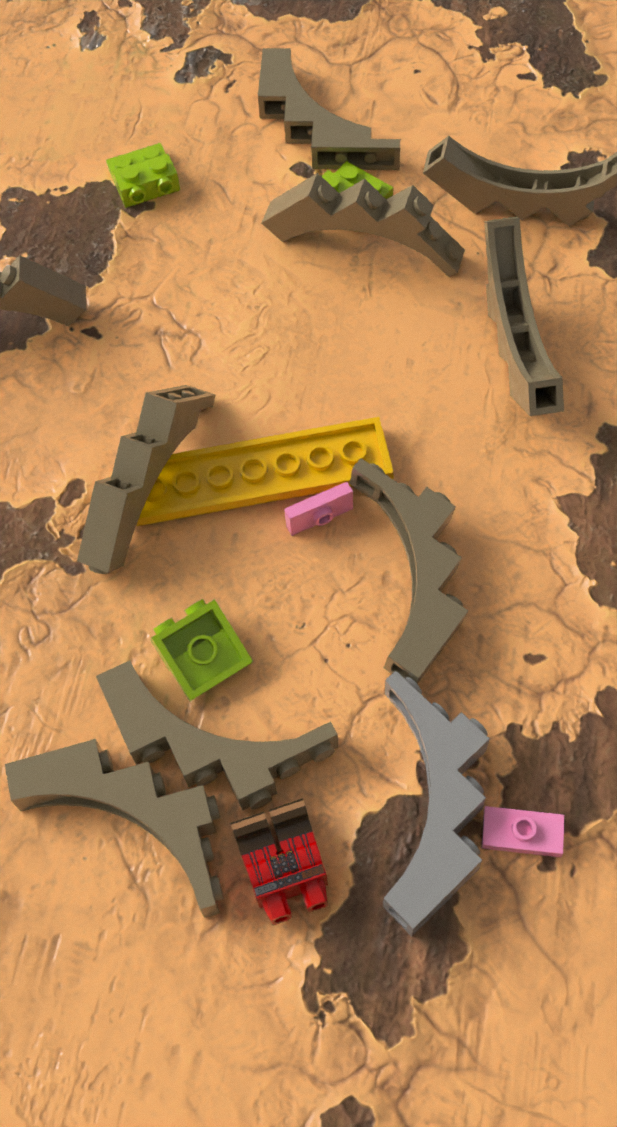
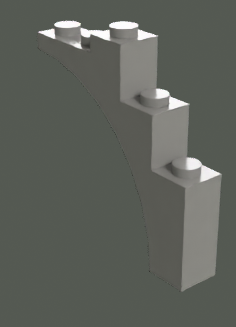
M395 671L385 680V695L403 715L418 742L426 767L429 804L427 822L420 845L403 876L384 897L383 907L412 937L480 868L482 859L478 856L480 854L478 847L468 837L462 836L460 838L457 834L483 809L486 797L483 795V788L474 778L469 775L464 777L462 774L486 752L490 738L487 737L488 733L479 721L474 718L469 720L462 712L450 722L447 712L438 703L433 702L431 704L421 695L422 690L410 677L404 679Z

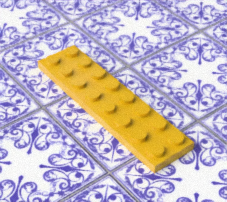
M380 417L173 453L158 476L136 526L322 493L342 483L348 482L349 484L352 468L360 458L369 464L378 465L388 477L394 479V471Z

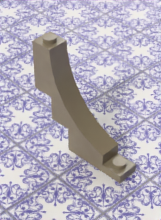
M263 48L258 88L260 119H284L286 144H311L312 169H339L347 161L362 170H400L401 139H371V127L353 123L329 112L315 102L298 82L292 67L291 48Z
M189 385L145 393L136 433L121 436L112 476L95 481L77 558L78 562L88 565L91 571L99 574H108L124 566L136 524L158 476L179 444L196 428L200 410L213 407L215 394Z

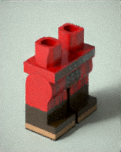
M303 798L269 810L282 850L277 853L265 812L230 823L259 908H264L272 925L293 918L287 899L302 894L308 912L328 906L326 886L328 885L327 875Z

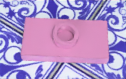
M348 482L285 508L286 527L291 536L315 525H325L334 517L352 510L353 491Z
M484 807L482 849L562 857L564 815Z

